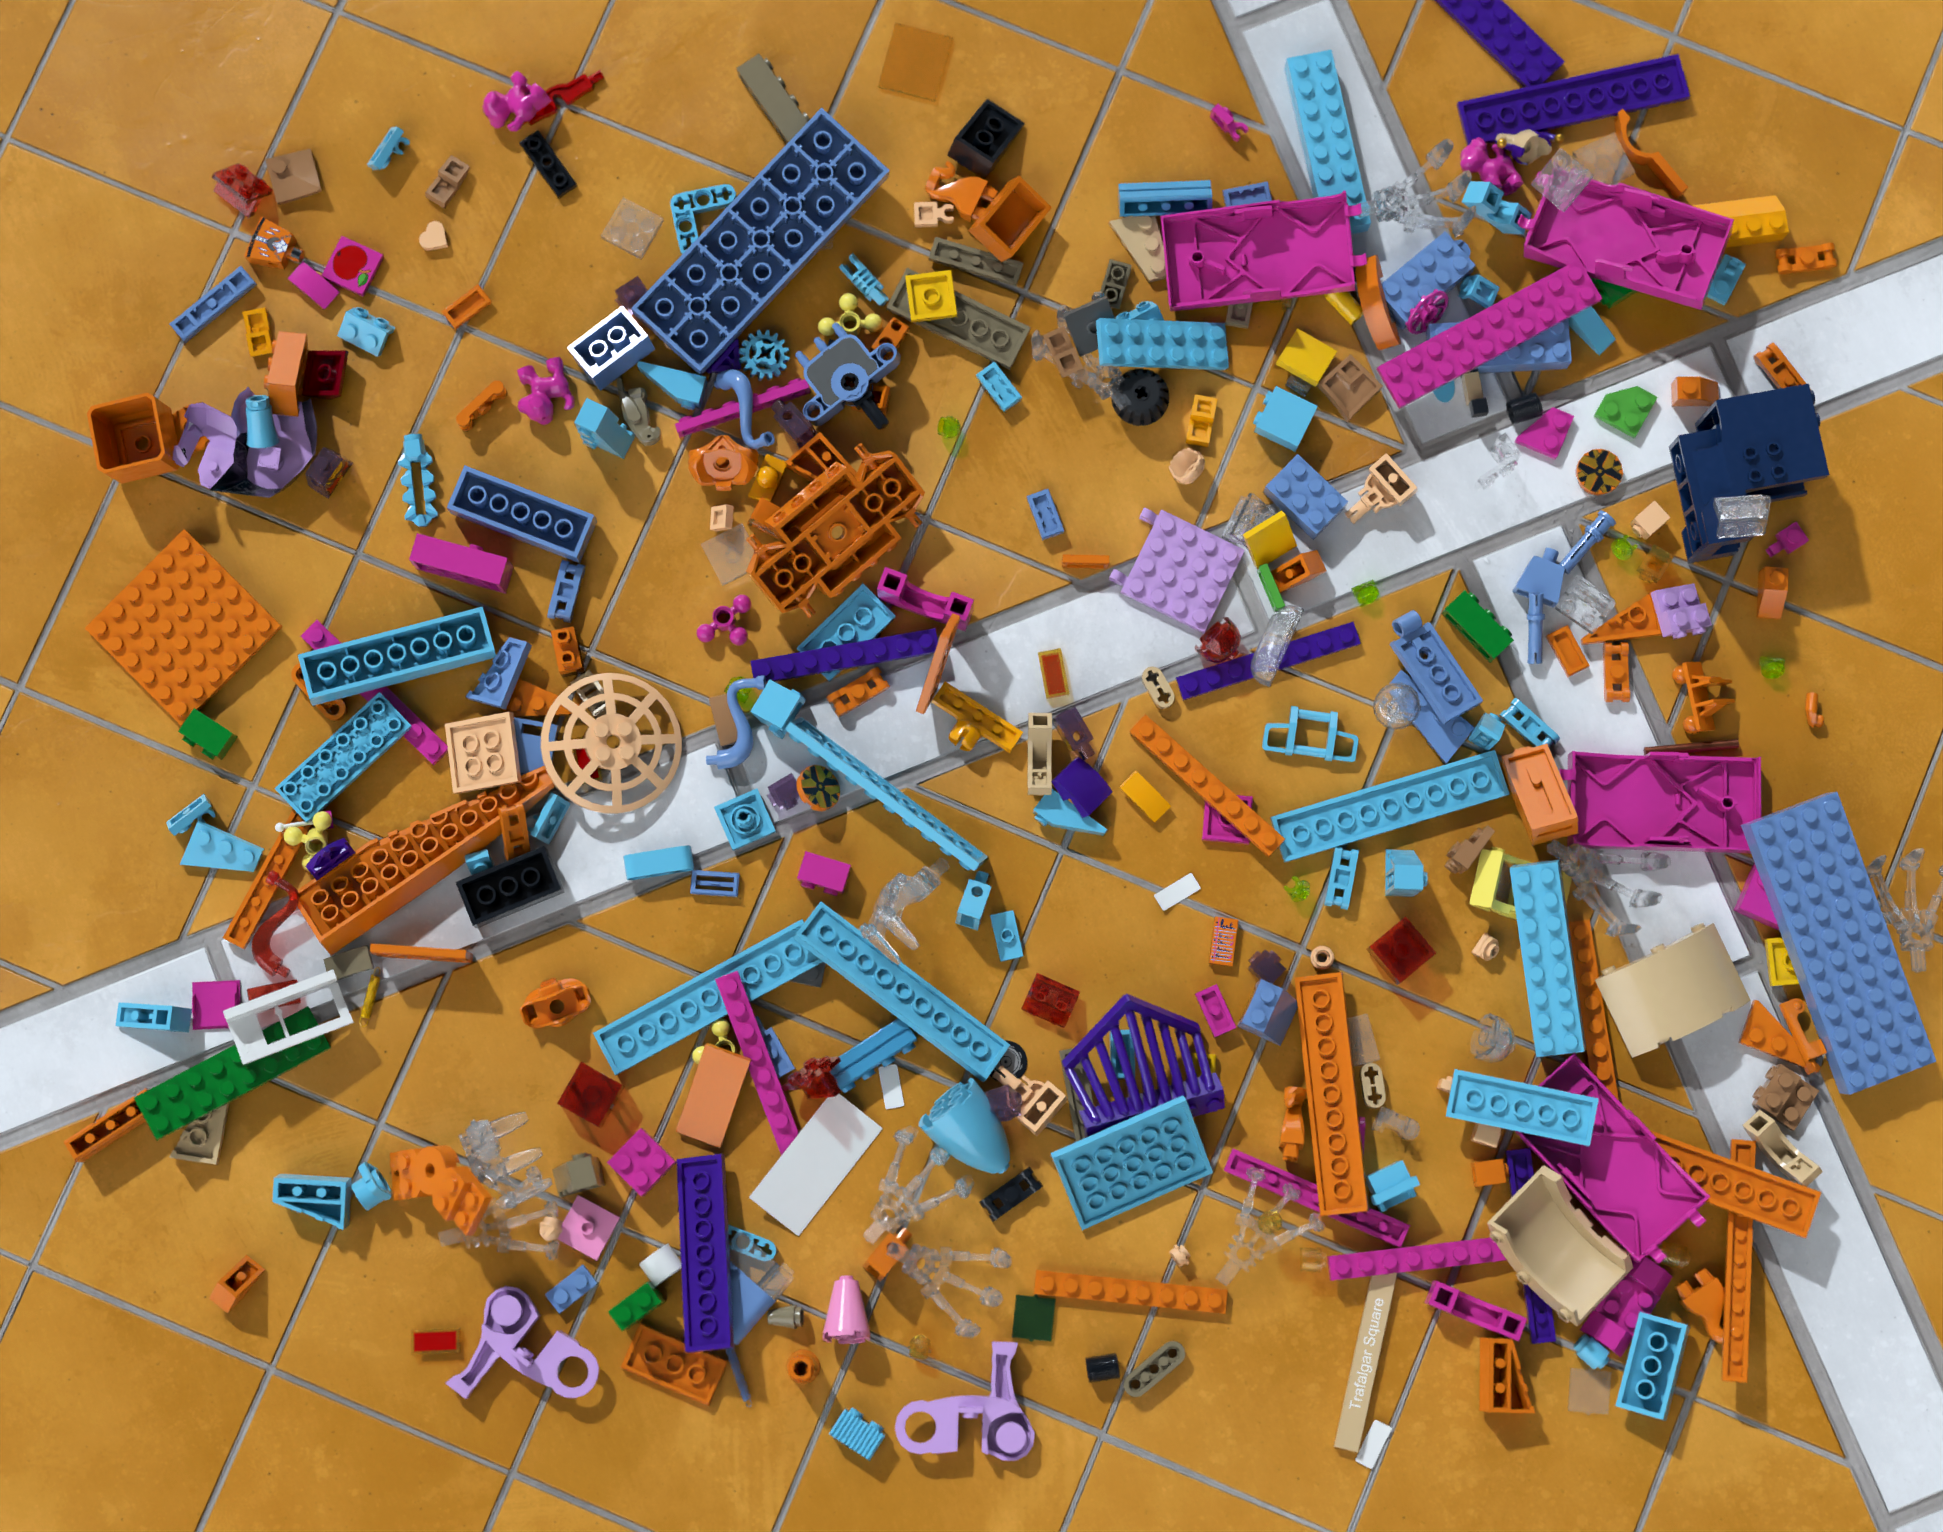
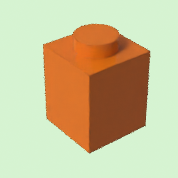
M1503 1159L1471 1163L1474 1187L1506 1183V1178L1509 1177L1508 1165L1503 1163Z

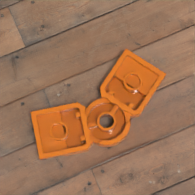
M427 1146L390 1153L394 1201L432 1196L433 1206L445 1221L453 1220L466 1236L474 1235L493 1197L467 1166L457 1167L456 1163H460L459 1158L450 1146Z

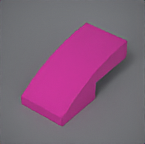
M303 261L287 278L323 310L339 294L336 288Z

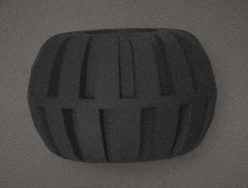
M1143 368L1133 369L1120 376L1114 384L1111 399L1112 405L1117 415L1125 422L1136 426H1146L1159 420L1166 412L1169 404V390L1165 381L1154 371ZM1144 392L1145 397L1138 399L1137 393Z

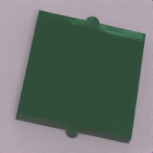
M1037 1294L1034 1296L1016 1295L1012 1337L1029 1339L1031 1342L1034 1340L1051 1341L1055 1299L1038 1297Z

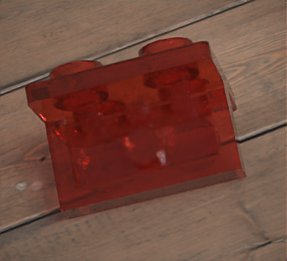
M239 163L214 172L212 178L217 181L213 191L248 218L254 216L261 199L272 194L273 191L263 179L256 177L246 166Z
M1037 973L1021 1009L1054 1025L1065 1028L1080 991Z
M825 1056L819 1059L813 1057L804 1062V1067L800 1071L792 1073L787 1078L788 1081L782 1086L784 1091L802 1089L808 1099L836 1097L841 1092V1089L830 1071L841 1062L839 1056Z

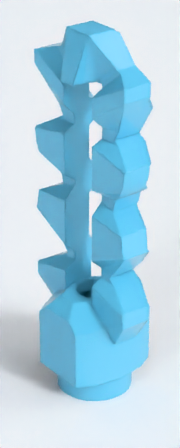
M409 434L404 436V453L398 461L399 466L408 469L400 479L403 486L409 487L402 497V501L410 504L404 517L405 520L414 522L418 527H426L432 519L439 517L438 512L431 504L437 498L436 493L429 488V485L434 482V475L426 469V467L433 463V458L425 450L422 434ZM411 463H421L426 515H417Z

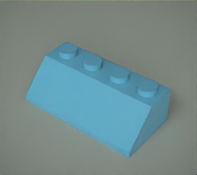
M1639 1312L1615 1406L1667 1421L1690 1326Z

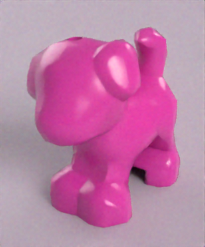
M515 71L512 74L511 81L514 85L506 95L497 91H491L484 98L483 112L490 120L491 126L496 129L505 125L508 116L513 112L516 118L514 122L508 124V129L517 132L524 122L530 121L540 109L552 101L538 84L529 85L526 77L519 71Z
M1480 137L1473 139L1461 151L1460 165L1463 173L1467 175L1478 172L1482 182H1491L1496 187L1501 188L1504 192L1503 196L1516 192L1524 182L1515 170L1511 158L1505 154V149L1499 148L1496 144L1492 145V150L1496 153L1497 158L1490 159L1485 141Z
M560 357L551 358L546 361L547 370L553 377H539L532 365L524 366L517 370L520 382L523 385L529 384L531 386V394L519 400L518 410L539 424L547 425L553 419V403L550 398L563 397L565 399V410H570L575 406V399L569 390L568 381L564 377V365Z

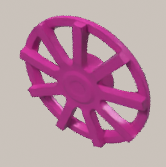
M1434 289L1427 296L1423 295L1416 307L1410 309L1411 314L1408 321L1405 322L1410 333L1421 334L1428 328L1426 323L1434 320L1430 323L1434 324L1439 321L1448 305V296L1444 291ZM1445 298L1444 302L1437 304L1441 299ZM1442 308L1441 312L1437 316L1438 309ZM1421 322L1420 330L1416 331L1417 326Z

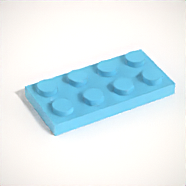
M862 584L796 649L799 652L875 639L896 618V615ZM842 670L821 674L830 682Z

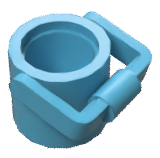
M363 1162L358 1167L362 1178L351 1184V1187L359 1202L368 1211L382 1201L389 1200L393 1193L387 1181L379 1172V1169L367 1162Z

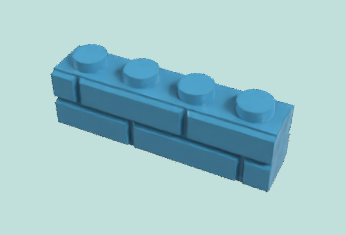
M1210 180L1118 184L1120 217L1156 216L1212 209Z
M897 1018L822 1067L835 1090L837 1092L842 1090L845 1094L856 1087L854 1082L861 1077L865 1081L876 1074L874 1069L881 1064L885 1068L896 1060L894 1056L901 1051L905 1055L916 1047L914 1043L918 1040L910 1027Z

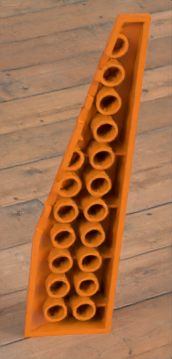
M545 766L521 775L522 782L499 786V789L489 793L484 791L477 794L478 798L468 802L463 800L431 814L427 820H417L410 823L411 827L401 831L396 829L389 832L388 836L378 840V838L367 842L355 850L353 855L319 880L314 878L292 893L290 896L322 946L330 955H333L466 862L465 855L481 851L502 834L498 808L504 806L509 808L513 807L515 803L522 802L526 813L555 787L547 774ZM516 815L509 817L510 821L517 820Z

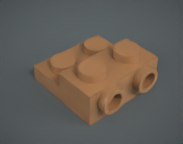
M1487 825L1483 829L1478 828L1474 831L1468 840L1465 839L1461 843L1457 841L1446 854L1449 859L1445 864V868L1454 874H1457V872L1462 874L1468 870L1495 830Z
M1784 1065L1771 1066L1765 1075L1767 1081L1763 1087L1760 1085L1752 1096L1755 1099L1752 1105L1791 1131H1794L1819 1090L1802 1080L1801 1076Z

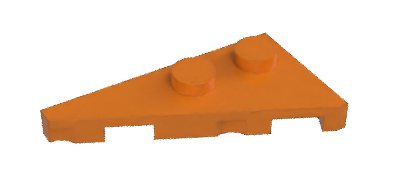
M1651 592L1597 629L1588 633L1581 639V645L1661 636L1662 632Z
M518 679L506 710L503 709V713L513 712V716L516 718L546 717L549 708L558 695ZM560 705L555 713V716L572 715L562 705Z
M1753 1000L1738 1043L1805 1068L1806 1064L1794 1038L1758 1000ZM1814 1059L1810 1060V1063L1813 1062L1816 1065L1815 1073H1819L1820 1065Z

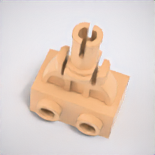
M1387 453L1369 468L1370 474L1366 478L1364 488L1358 492V495L1362 497L1360 501L1344 513L1353 524L1372 509L1376 514L1382 508H1390L1396 504L1402 506L1418 492L1417 486Z
M1001 1065L998 1068L1001 1074L996 1071L992 1077L1017 1097L1015 1098L1010 1093L1006 1096L1013 1102L1019 1122L1038 1136L1068 1101L1067 1096L1049 1081L1043 1083L1030 1080L1023 1075L1021 1079L1028 1084L1025 1085Z

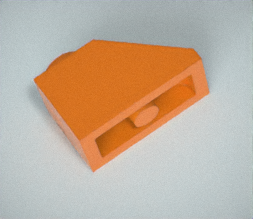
M1700 376L1676 377L1671 383L1672 406H1711L1716 400H1719L1718 382Z
M1318 550L1299 554L1272 570L1271 574L1279 592L1282 593L1314 579L1327 570Z
M1765 566L1758 572L1757 618L1781 619L1788 592L1789 568Z
M246 1255L217 1282L209 1299L226 1313H229L245 1297L264 1273L265 1269Z

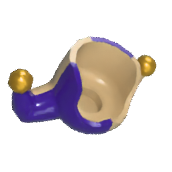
M1529 129L1521 131L1516 135L1498 134L1495 138V144L1499 148L1509 150L1513 159L1523 165H1529L1540 156L1550 154L1552 151L1551 142L1562 143L1564 141L1563 134L1555 135L1549 132H1538Z

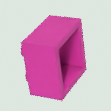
M640 1128L607 1163L640 1196L644 1197L677 1161L643 1128Z

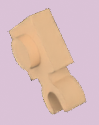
M914 202L915 227H938V220H942L947 224L953 223L954 217L945 216V212L953 211V205L946 204L942 208H937V202Z

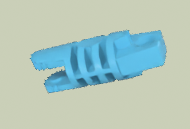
M852 253L849 259L858 268V271L854 274L843 263L839 266L840 270L869 301L873 299L879 306H884L889 301V298L882 291L884 286Z

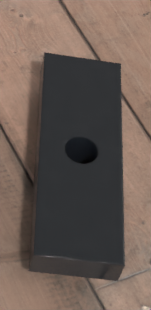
M538 130L519 142L558 199L577 187L574 179ZM548 161L551 162L548 166L544 165Z

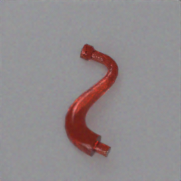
M272 870L265 882L271 886L276 885L286 891L289 895V901L285 907L259 927L253 937L251 951L254 960L265 972L271 976L279 974L287 978L291 970L283 966V960L273 953L270 941L278 927L296 910L300 896L298 890L290 882L284 880L279 876V873Z

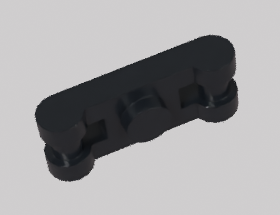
M1031 1167L1025 1169L979 1202L982 1208L985 1207L990 1213L989 1218L992 1222L1043 1187L1040 1180L1037 1182L1032 1173L1034 1172ZM1022 1180H1025L1029 1186L1025 1191L1018 1184ZM998 1197L1004 1204L999 1209L993 1202Z

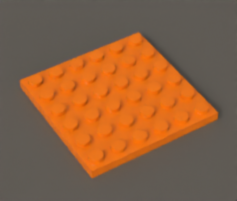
M183 529L85 629L182 726L194 708L199 711L283 626L187 530Z

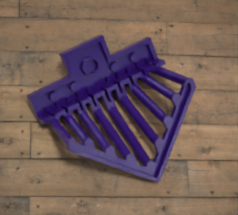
M1129 994L1123 995L1062 1060L1063 1069L1084 1107V1110L1079 1111V1115L1084 1124L1085 1138L1183 1095L1193 1118L1225 1108L1224 1089L1216 1072L1211 1073L1198 1023ZM1135 1012L1140 1014L1157 1076L1158 1089L1155 1090ZM1124 1015H1126L1142 1077L1143 1093L1139 1094L1119 1028V1020ZM1152 1019L1158 1021V1027L1172 1075L1171 1085H1168ZM1168 1026L1175 1028L1174 1032L1187 1075L1186 1081L1182 1080ZM1109 1031H1111L1126 1080L1127 1098H1124L1103 1041V1037ZM1185 1033L1192 1036L1202 1073L1200 1077L1196 1076ZM1094 1047L1097 1049L1113 1093L1114 1101L1112 1102L1108 1101L1088 1056V1053ZM1080 1062L1097 1097L1098 1106L1092 1104L1074 1070Z

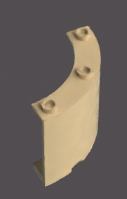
M1704 923L1690 928L1692 932L1667 946H1664V944L1655 946L1650 949L1651 954L1617 969L1614 965L1601 971L1602 976L1595 979L1632 1058L1660 1047L1659 1045L1669 1041L1670 1037L1675 1041L1721 1019L1723 1017L1722 1014L1735 1011L1751 1001L1714 923L1707 926Z
M1543 1165L1487 1222L1491 1232L1490 1238L1497 1244L1506 1260L1517 1272L1518 1280L1528 1285L1557 1312L1563 1321H1570L1578 1326L1633 1269V1265L1628 1252L1620 1248L1605 1235L1601 1238L1591 1229L1594 1224L1585 1216L1581 1209L1575 1210L1570 1203L1572 1196L1564 1183L1563 1177Z

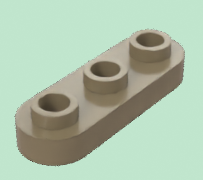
M1176 1341L1165 1343L1125 1377L1123 1383L1125 1391L1133 1397L1145 1394L1184 1360V1347ZM1172 1348L1177 1351V1355L1174 1358L1168 1356V1351ZM1156 1364L1158 1372L1151 1373L1149 1370L1150 1366ZM1133 1380H1139V1388L1133 1389L1131 1387V1382Z

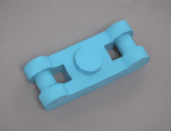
M1517 698L1510 702L1511 706L1507 710H1503L1499 714V717L1505 723L1509 724L1533 747L1548 744V747L1560 740L1557 733ZM1517 712L1523 715L1519 721L1514 717ZM1541 732L1546 736L1542 742L1537 738Z
M1340 846L1334 848L1324 901L1325 906L1337 905L1341 909L1348 910L1359 850H1343ZM1340 860H1349L1348 866L1340 865ZM1335 889L1344 890L1343 896H1335Z

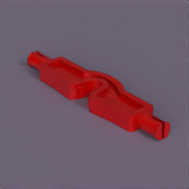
M598 70L588 77L586 74H582L567 84H558L550 87L545 92L552 101L540 109L530 121L524 122V124L529 123L531 126L544 118L556 114L558 111L554 102L556 97H561L567 105L573 104L583 95L592 91L593 84L604 79L603 74Z

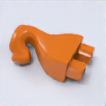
M946 161L947 168L935 167L925 186L927 194L936 201L952 204L957 213L970 223L972 220L976 221L986 208L979 206L981 201L984 200L991 203L998 195V191L989 186L987 180L979 177H965L948 185L940 186V181L952 178L956 170L950 161Z
M1284 1088V1103L1287 1108L1283 1118L1279 1148H1283L1282 1161L1297 1162L1299 1150H1302L1304 1146L1305 1126L1302 1116V1105L1307 1096L1305 1088Z
M1701 1268L1693 1274L1699 1283L1698 1287L1692 1289L1688 1281L1684 1280L1674 1288L1680 1298L1678 1302L1687 1312L1698 1316L1702 1320L1709 1337L1716 1343L1722 1344L1723 1329L1720 1327V1321L1724 1311L1725 1290L1717 1277H1713L1706 1268Z

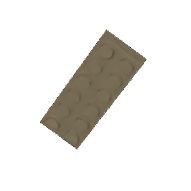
M906 268L886 310L911 322L905 276L920 273ZM955 290L957 317L913 322L984 358L995 361V363L1009 370L1031 330V327Z

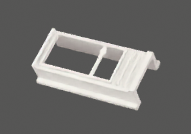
M333 969L223 1011L243 1065L354 1023ZM329 987L340 1017L289 1036L281 1015L282 1010L278 1006ZM275 1007V1014L279 1017L286 1038L267 1045L256 1014Z

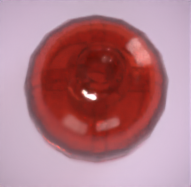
M1224 617L1223 619L1226 622L1222 624L1217 621L1199 639L1202 642L1200 647L1195 645V651L1205 660L1221 663L1226 659L1231 661L1238 655L1239 651L1237 648L1241 643V635L1238 627L1229 617Z

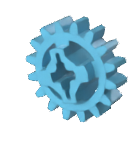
M757 330L755 336L750 333L747 337L748 341L744 340L741 345L744 348H740L738 353L744 356L740 358L739 363L746 364L743 371L750 370L751 378L757 374L759 381L764 376L770 381L772 374L778 377L781 374L780 370L784 371L787 366L784 363L789 361V357L784 354L789 351V348L782 347L785 340L778 341L777 333L772 337L769 330H766L764 335H762L760 330ZM750 347L752 348L751 350L753 352L752 359H750L749 356ZM771 351L768 357L758 359L761 353L764 354ZM776 352H778V357H779V358H778V363H776L777 360L775 359V353H776Z

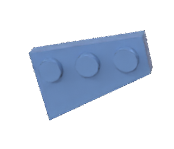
M509 637L493 658L491 668L486 674L482 673L478 679L480 683L474 691L470 690L465 697L506 710L532 645L526 641Z

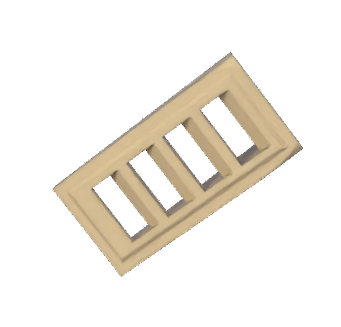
M588 670L570 683L572 685L580 679L589 677L593 674L590 670ZM595 681L582 690L580 688L577 689L576 692L584 702L591 697L604 694V689L598 681ZM597 688L595 692H593L587 697L585 696L586 694ZM605 701L588 707L595 719L606 714Z

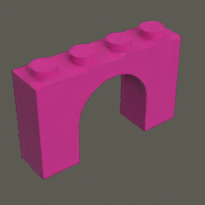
M885 567L877 587L878 598L881 601L940 623L947 624L952 613L959 615L961 619L957 629L965 632L974 611V599L955 592H951L950 597L930 593L911 584L906 574Z

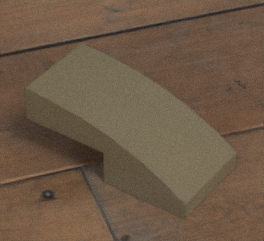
M368 945L323 959L326 972L333 969L337 980L374 969Z

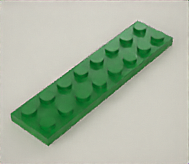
M308 1006L283 1019L289 1036L318 1026ZM280 1021L262 1030L267 1045L286 1038ZM323 1034L243 1065L235 1044L134 1097L155 1139L158 1141L326 1052L331 1047Z

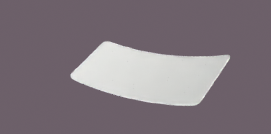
M1189 873L1156 893L1154 897L1162 910L1165 911L1195 893L1201 887L1193 874Z
M1374 1420L1355 1459L1356 1462L1373 1469L1392 1428L1378 1420Z

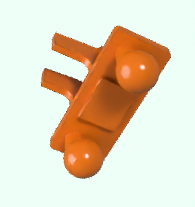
M1684 662L1673 670V680L1678 684H1687L1693 715L1684 719V730L1689 734L1715 730L1713 714L1725 705L1735 703V699L1709 700L1707 688L1728 685L1732 683V680L1715 676H1704L1701 662Z

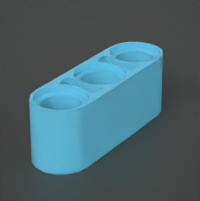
M678 846L623 856L627 880L644 879L694 870L691 846Z

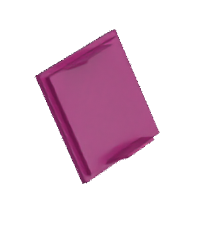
M240 980L192 982L193 1030L229 1028L223 1011L240 1005Z

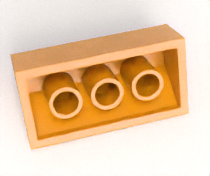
M1776 195L1694 205V207L1734 219L1732 233L1726 247L1782 241L1789 233L1786 211Z

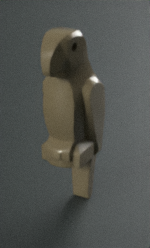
M622 375L617 378V387L623 416L627 425L644 446L656 444L661 438V430L658 426L656 428L650 427V414L645 404L648 395L645 389L638 387L629 389L625 393Z

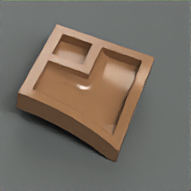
M311 149L265 159L277 205L296 201L322 191Z
M1351 354L1317 385L1346 422H1349L1383 387Z

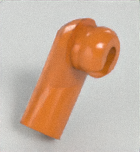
M1810 692L1806 694L1805 702L1807 723L1813 728L1814 726L1820 728L1823 726L1824 717L1817 715L1818 694Z

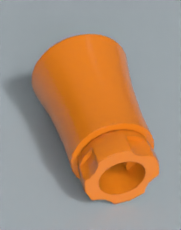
M798 1350L788 1358L786 1365L787 1373L797 1383H809L819 1374V1359L809 1350ZM799 1363L806 1364L805 1372L798 1370Z

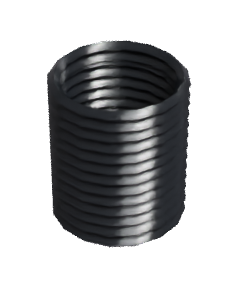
M1535 392L1506 402L1509 419L1514 425L1529 419L1531 420V418L1540 417L1543 414L1540 398Z
M1116 1353L1085 1358L1089 1383L1120 1378Z

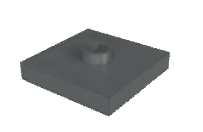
M1106 296L1063 314L1080 357L1098 349L1096 320L1099 318L1115 319Z

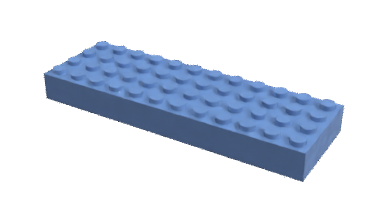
M821 108L631 308L632 313L694 371L702 376L887 180L890 170Z
M1828 792L1742 824V830L1817 1034L1827 1051L1825 1055L1839 1093L1850 1095L1936 1062L1838 792Z

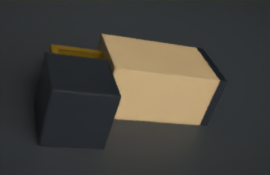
M1478 369L1471 370L1461 376L1466 406L1470 407L1472 418L1487 416L1489 410L1486 397H1483Z

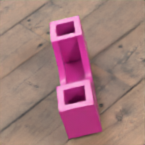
M1438 1281L1432 1282L1424 1302L1515 1341H1519L1527 1318L1484 1302Z

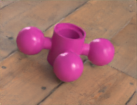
M741 594L734 598L731 608L727 606L717 607L713 612L714 622L710 625L702 624L698 627L696 631L698 639L702 642H710L715 636V630L719 629L722 631L729 630V638L734 645L739 646L746 643L748 633L744 628L734 625V615L738 612L745 613L750 610V598ZM726 613L730 615V620L724 624L719 623L718 617Z

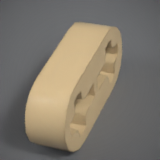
M1146 668L1141 680L1149 696L1158 708H1169L1172 706L1175 698L1173 690L1159 668ZM1149 672L1153 675H1158L1156 678L1157 687H1155L1152 681L1148 682L1146 680ZM1159 689H1161L1164 695H1170L1168 703L1165 704L1164 701H1158L1160 698Z
M1368 1063L1359 1072L1363 1101L1370 1108H1378L1386 1100L1381 1068L1377 1064ZM1368 1067H1371L1372 1071L1377 1072V1075L1373 1077L1374 1084H1371L1370 1078L1364 1075L1368 1071ZM1371 1087L1375 1088L1376 1095L1381 1096V1099L1377 1100V1104H1374L1372 1100H1368V1096L1372 1095Z

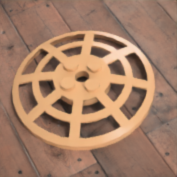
M602 673L580 679L566 688L556 698L543 722L540 749L548 776L555 787L566 798L590 811L603 814H619L645 806L656 799L667 788L679 766L682 753V737L673 709L655 688L633 676L620 673ZM601 680L603 682L604 694L591 697L579 706L568 698L571 693L584 685ZM612 680L633 683L647 690L649 694L640 702L628 695L614 693ZM656 699L668 713L673 725L674 734H661L656 718L648 709ZM615 700L627 702L635 706L636 709L629 717L616 714ZM605 701L606 714L598 717L596 720L584 711L595 703ZM562 705L572 715L565 726L563 740L549 742L552 720L556 711ZM643 714L649 720L654 735L640 734L636 722ZM579 718L588 726L584 739L571 740L573 726ZM609 736H616L619 739V746L613 749L607 745V738ZM655 744L652 760L647 765L638 757L641 746ZM662 744H675L673 763L667 776L662 780L653 771L660 759ZM585 748L586 754L591 761L583 770L575 761L572 749ZM564 750L569 766L577 775L568 787L555 771L550 751ZM630 764L641 772L635 779L621 783V769L628 767ZM597 767L611 771L612 784L599 782L591 778L590 775ZM646 778L656 787L651 794L631 804L622 805L623 790L637 786ZM584 782L599 790L612 791V806L592 803L581 798L575 792Z

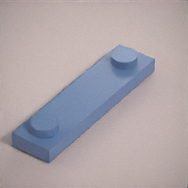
M240 266L169 325L186 343L257 284Z

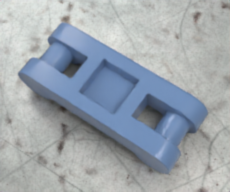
M561 561L547 618L563 619V622L571 623L581 581L585 573V565L578 564L576 566L570 564L569 561ZM567 573L574 574L573 580L566 579ZM559 602L567 604L565 610L558 609Z

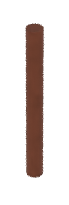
M1738 739L1644 747V756L1649 752L1690 753L1739 748Z

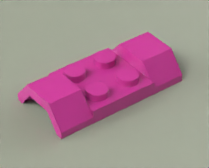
M1631 1257L1633 1269L1595 1307L1580 1329L1619 1357H1622L1633 1339L1639 1312L1650 1314L1673 1278L1665 1269L1647 1257H1644L1637 1263Z

